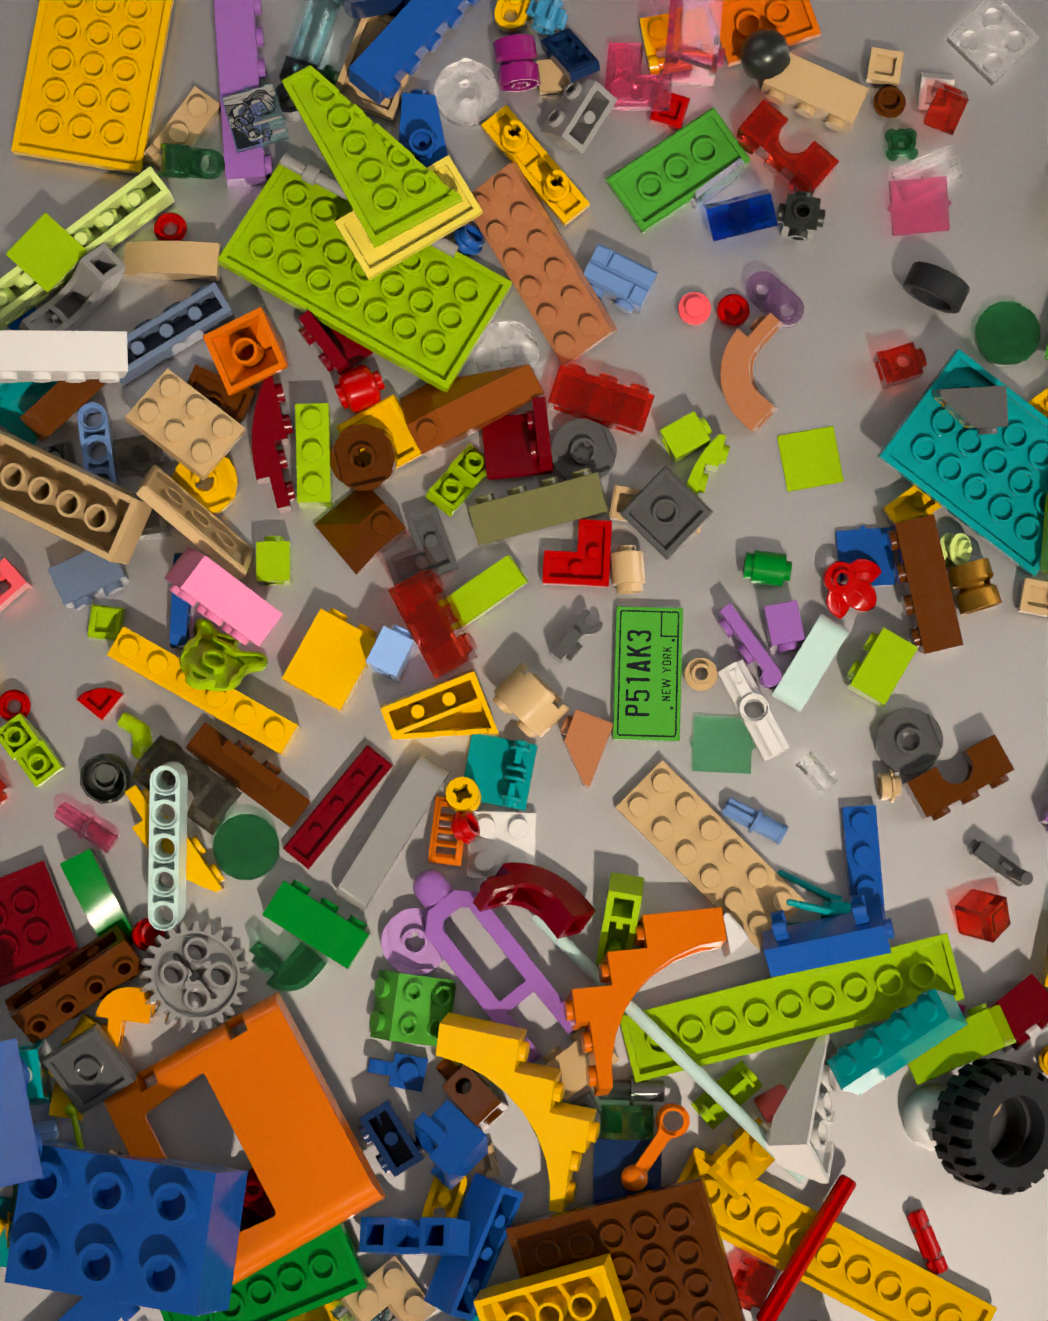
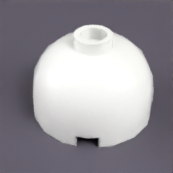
M941 1083L927 1084L916 1088L907 1097L902 1109L903 1125L907 1136L916 1145L930 1151H935L934 1146L937 1145V1141L932 1138V1128H935V1120L932 1119L933 1111L938 1109L940 1101L937 1098L940 1092L945 1091L948 1087Z

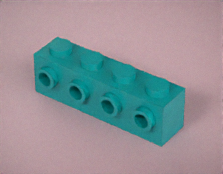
M929 989L918 995L917 1001L910 1006L897 1009L891 1013L890 1019L883 1024L868 1028L864 1031L863 1037L856 1042L841 1046L836 1051V1055L827 1060L841 1090L861 1095L968 1025L953 995L937 989Z

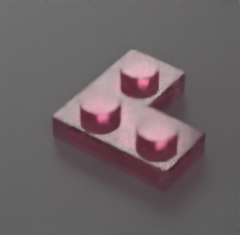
M609 43L605 89L618 99L611 110L669 111L672 78L670 75H641L644 48L641 43Z

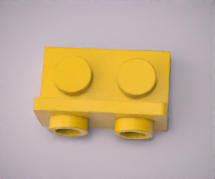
M759 1117L755 1120L759 1125L763 1123ZM741 1126L732 1135L736 1141L730 1147L724 1143L712 1155L711 1159L715 1163L707 1172L736 1200L775 1161Z

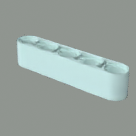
M175 761L166 762L157 767L150 777L148 919L150 924L160 931L170 930L181 922L186 911L188 775L185 767ZM164 770L174 774L176 782L173 787L164 783L162 779ZM163 804L173 807L175 811L174 820H168L163 816ZM163 838H168L173 842L175 847L173 854L163 850L161 846ZM162 872H168L174 878L173 887H167L162 883ZM162 905L171 908L174 915L173 920H166L162 917L160 913Z

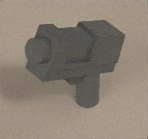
M974 838L968 845L967 850L971 852L970 855L978 861L981 860L995 870L994 873L1011 885L1019 887L1023 884L1029 885L1033 881L1032 873L1018 867L985 842L977 841Z

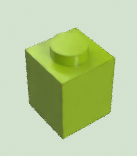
M695 411L662 428L659 431L658 437L673 463L676 464L708 446L711 440L709 435L712 434V430L703 416L698 418Z
M265 536L263 542H256V582L259 585H292V545L290 541H284L283 536Z

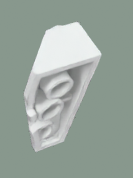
M829 1034L817 1037L773 1116L771 1130L766 1134L767 1150L772 1153L779 1166L821 1184L829 1183L834 1153V1143L832 1141L828 1142V1124L835 1123V1112L832 1110L830 1092L836 1091L837 1080L827 1060L836 1055L837 1049Z

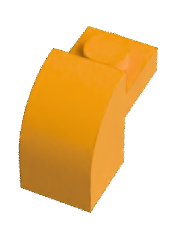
M124 987L114 990L101 1001L97 1008L96 1017L109 1018L108 1024H103L102 1029L120 1053L122 1052L126 1021L152 1024L154 1021L153 1014L156 1003L151 1005L145 1004L151 997V993L141 992L140 989L142 987Z

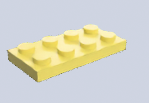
M449 155L430 165L427 169H431L440 177L443 183L451 190L454 189L462 197L463 201L376 248L373 247L354 211L334 221L335 226L368 280L373 279L483 214L481 207Z

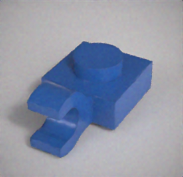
M395 1052L393 1062L370 1057L367 1072L390 1076L388 1086L422 1092L428 1058Z

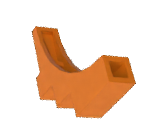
M722 907L642 915L637 923V927H635L634 939L635 945L640 946L641 949L607 952L602 960L603 963H599L598 966L600 982L606 983V986L572 989L567 996V1000L563 1001L564 1018L566 1021L570 1020L571 1029H585V1032L581 1033V1044L583 1052L589 1054L590 1066H586V1080L588 1087L593 1086L594 1096L608 1095L613 1088L612 1057L616 1033L625 1009L634 995L651 977L670 964L695 953L721 948L727 940Z

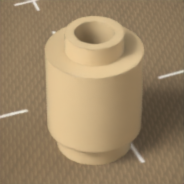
M636 545L618 546L617 552L611 553L612 585L616 586V594L643 592V584H646L644 552L637 551Z

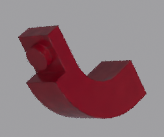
M521 862L503 863L495 876H490L481 883L480 891L473 900V904L480 912L505 905L525 908L541 918L557 939L581 933L596 911L583 894L562 877L542 867Z

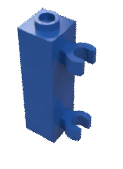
M864 893L850 896L852 913L788 926L784 910L770 913L772 929L762 931L763 949L771 978L891 953L889 939L895 938L891 918H884L881 906L867 909Z

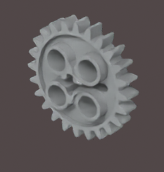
M197 921L191 924L189 931L184 922L177 926V933L172 928L164 931L166 939L158 935L154 939L157 947L149 946L145 950L152 958H144L140 962L142 966L148 968L147 971L139 974L140 979L148 981V984L143 986L140 991L151 993V997L145 1004L151 1005L156 1003L158 1007L153 1015L158 1016L164 1012L167 1014L164 1024L168 1025L175 1019L177 1020V1030L179 1031L184 1028L186 1023H189L192 1033L198 1030L199 1023H201L205 1031L211 1029L212 1021L217 1026L223 1024V1015L231 1018L235 1014L231 1006L238 1008L243 1004L237 995H244L248 992L246 987L240 985V983L250 978L249 975L240 973V970L248 965V962L238 961L236 958L243 950L236 949L232 951L230 947L235 939L230 938L224 942L222 940L224 930H219L215 935L211 934L212 928L209 923L202 931H200ZM188 946H194L200 951V960L197 961L190 958L187 951ZM173 955H177L179 961L174 960ZM164 969L175 971L178 977L177 983H170L165 979ZM212 970L222 973L224 976L223 985L216 984L212 980ZM195 971L199 977L195 982H192L189 977ZM209 992L214 993L216 998L212 999ZM188 993H194L199 996L201 1000L200 1008H195L189 1004L187 999Z

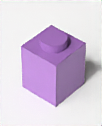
M797 600L763 607L762 615L769 649L778 648V653L797 650V644L805 640Z

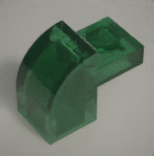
M258 940L249 950L255 955L251 961L265 973L270 969L274 972L266 984L280 991H296L307 987L329 964L304 942H301L285 961L261 940Z

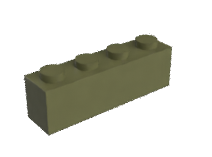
M586 468L571 472V480L559 482V478L556 476L539 481L540 488L527 491L526 485L507 489V497L495 499L494 493L475 498L476 505L469 506L468 508L478 546L609 511L600 473L592 474L591 469Z

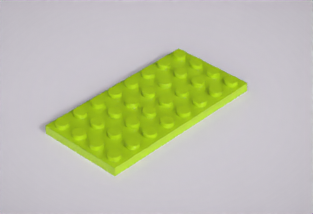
M279 163L218 257L219 265L301 312L305 313L309 310L317 321L441 391L448 392L510 291L513 282L458 251L453 258L431 245L373 279L368 280L334 221L353 211L349 202L317 184L312 186L301 180L302 176Z

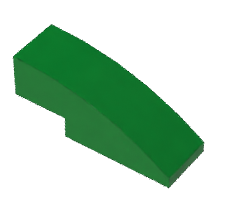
M88 849L60 863L74 894L97 936L99 937L118 924L133 943V925L94 849Z

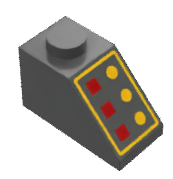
M1006 386L932 390V397L966 429L977 428V435L998 434L997 427L1008 426Z

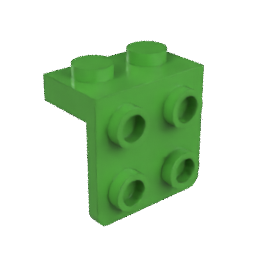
M379 970L378 979L374 985V993L376 995L374 1010L369 1020L370 1037L395 1042L437 1046L439 1024L448 1012H453L456 983L449 979Z

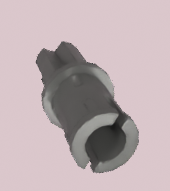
M630 1077L629 1081L613 1080V1088L609 1094L597 1097L600 1100H628L629 1104H633L634 1101L664 1102L665 1084L663 1080L635 1083L634 1077Z

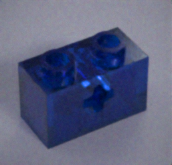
M768 189L703 205L710 236L713 241L778 226L772 196Z

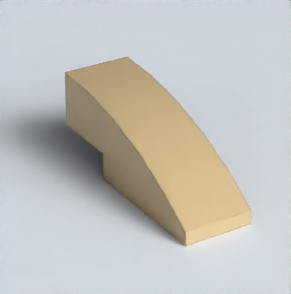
M125 242L123 263L127 267L123 276L188 282V279L219 282L221 266L217 259L223 249L220 243Z

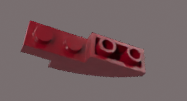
M270 376L263 381L254 410L252 455L258 484L271 482L279 513L292 511L291 501L296 500L292 481H285L283 470L289 468L284 449L278 450L277 447L290 444L288 435L294 432L289 414L283 415L280 403L286 402L282 383L275 384L273 376Z

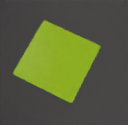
M44 213L6 255L46 292H49L87 250L47 213Z
M833 426L777 436L788 492L844 482Z

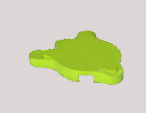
M206 619L196 621L193 628L194 638L185 644L179 658L180 668L189 686L198 690L207 689L219 692L235 689L241 684L242 679L247 674L263 671L268 664V659L263 653L241 651L237 648L239 645L238 640H235L228 634L218 632L213 624Z

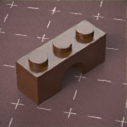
M995 734L961 752L968 767L967 775L961 783L953 784L946 781L936 766L903 784L922 819L931 816L933 821L950 813L951 810L948 806L958 800L964 805L979 797L978 789L988 784L991 789H994L1010 780L1007 774L1015 769Z

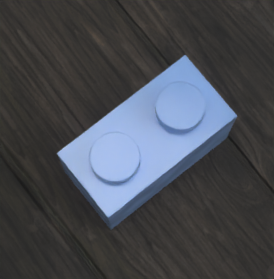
M393 624L391 629L383 626L366 660L368 668L399 683L416 649L411 632Z

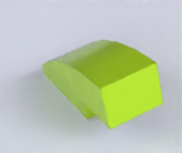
M507 555L422 615V618L439 642L443 643L453 638L474 621L479 620L529 581L513 558Z

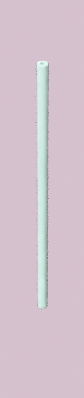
M536 914L532 917L531 921L598 986H606V983L600 982L598 966L568 937L557 939L541 918ZM631 1000L625 1009V1013L773 1157L766 1147L767 1132ZM784 1168L799 1183L805 1178V1176Z

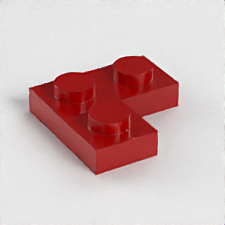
M579 519L577 552L544 550L542 585L609 588L612 521Z

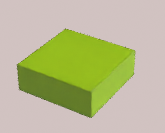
M92 604L87 637L115 641L124 626L126 609Z

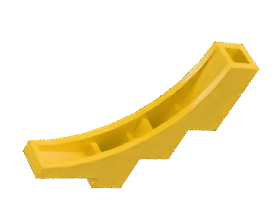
M448 1012L439 1024L435 1055L459 1062L484 1075L506 1092L520 1108L535 1131L546 1159L550 1182L549 1211L563 1212L569 1202L573 1203L576 1197L578 1184L573 1182L574 1171L578 1172L582 1153L586 1152L591 1142L596 1143L599 1135L600 1123L595 1122L597 1109L561 1102L565 1090V1082L560 1081L562 1069L526 1062L530 1050V1042L525 1041L527 1029Z

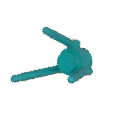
M783 870L777 872L780 877L828 900H823L820 906L788 899L786 901L787 905L819 913L818 919L850 913L851 904L841 901L842 896L829 893ZM787 922V925L789 926L804 922Z

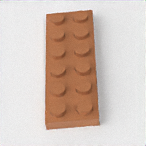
M516 162L506 165L472 192L483 211V214L475 218L474 221L563 366L570 365L618 330Z

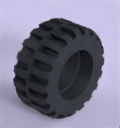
M981 1058L975 1060L972 1064H966L958 1070V1076L952 1075L946 1082L948 1087L945 1091L940 1092L937 1098L940 1101L938 1109L933 1111L932 1119L935 1120V1128H932V1138L937 1141V1145L934 1148L938 1159H942L943 1168L960 1183L994 1194L1013 1195L1016 1192L1021 1193L1031 1188V1183H1038L1045 1176L1043 1172L1046 1169L1048 1170V1078L1029 1066L997 1058ZM1005 1102L1007 1108L1006 1129L998 1145L991 1151L989 1145L990 1123L997 1108Z

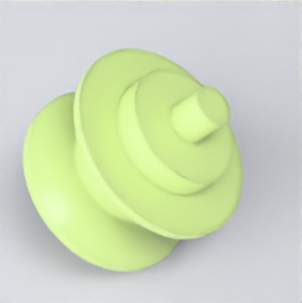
M945 533L942 535L940 543L945 565L952 566L955 564L959 566L968 563L972 553L969 537L964 533H957L955 535Z

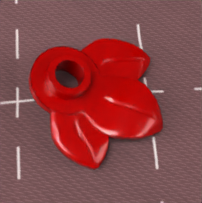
M858 558L849 564L844 561H834L829 564L823 571V584L828 590L825 601L828 610L835 617L842 619L850 607L859 611L874 609L877 595L871 583L881 574L880 567L874 562L863 558ZM840 573H844L843 580L837 583V576Z

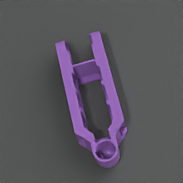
M424 870L418 873L414 878L413 892L426 909L424 935L490 1019L496 1023L519 1027L508 1012L534 992L561 1024L566 1033L569 1035L573 1032L570 1020L566 1021L564 1018L563 999L493 910L489 909L480 912L473 904V900L478 892L453 889L445 877L435 870ZM458 908H469L485 931L490 934L504 955L512 962L525 980L500 1001H498L443 931L444 920ZM526 1036L525 1041L530 1042V1050L526 1062L534 1063L542 1055Z

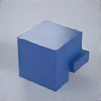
M446 1100L430 1117L422 1112L414 1120L416 1143L429 1154V1159L436 1164L431 1170V1174L450 1191L488 1154L487 1135L449 1100Z

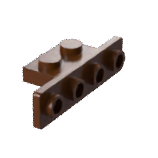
M203 723L186 746L190 753L289 827L295 825L310 805L308 798L278 777L282 772L267 759L261 764L252 757L255 750L240 739L234 744L208 723Z

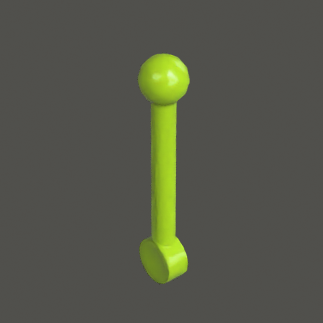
M69 1103L65 1107V1112L70 1116L77 1147L85 1149L77 1119L78 1110L73 1103Z

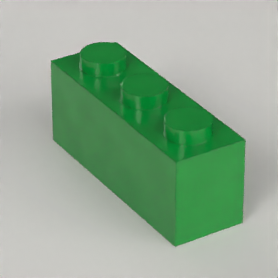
M296 879L291 884L283 881L262 915L346 969H350L371 935L365 931L368 925L353 915H350L347 920L336 912L340 907L324 897L321 898L320 902L310 897L308 894L311 889Z

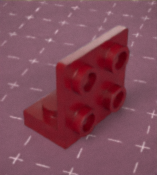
M545 396L533 397V410L527 411L526 414L506 415L482 428L486 476L488 480L553 474Z

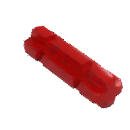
M923 1208L911 1211L906 1215L910 1228L915 1229L913 1236L922 1258H926L928 1261L925 1263L927 1270L935 1275H939L948 1269V1265L944 1256L939 1254L941 1248L932 1226H928L926 1223L929 1221L927 1214Z

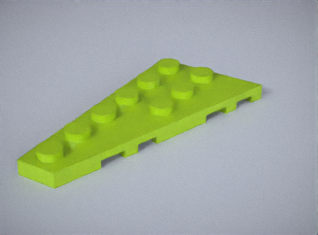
M311 65L281 80L374 248L463 201L462 197L454 189L451 190L440 180L438 175L431 169L428 170L408 149L378 123H374L365 115L362 109L356 104L351 103L340 93L339 89Z

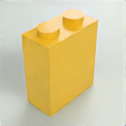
M320 608L281 679L343 713L368 667L366 660L377 640L375 638L377 632L361 623L357 628L346 622L348 616L334 608H330L328 612Z

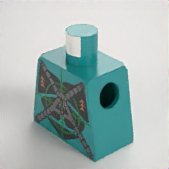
M40 1039L34 1044L31 1041L18 1042L20 1057L25 1062L29 1072V1084L26 1089L29 1106L51 1103L50 1074L41 1061L47 1055L45 1039Z

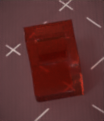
M936 80L931 90L933 98L924 116L923 123L953 136L969 98L966 91Z
M971 889L954 906L958 932L962 935L994 943L1011 924L1007 897Z

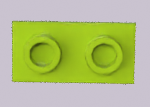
M742 1060L716 1081L740 1106L763 1087L756 1075ZM706 1091L691 1103L692 1107L712 1130L730 1116Z

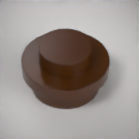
M893 86L879 89L873 98L874 111L884 119L897 118L902 114L906 106L903 92Z

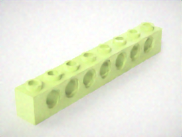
M150 166L65 230L87 250L81 257L83 258L103 243L110 250L175 201L170 190ZM80 259L49 292H46L18 265L1 277L0 330H5L8 327L7 325L69 282L76 271Z

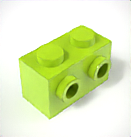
M884 627L878 634L873 631L871 632L862 649L867 651L861 663L855 660L846 675V678L850 679L846 688L880 708L888 701L918 649L917 646Z

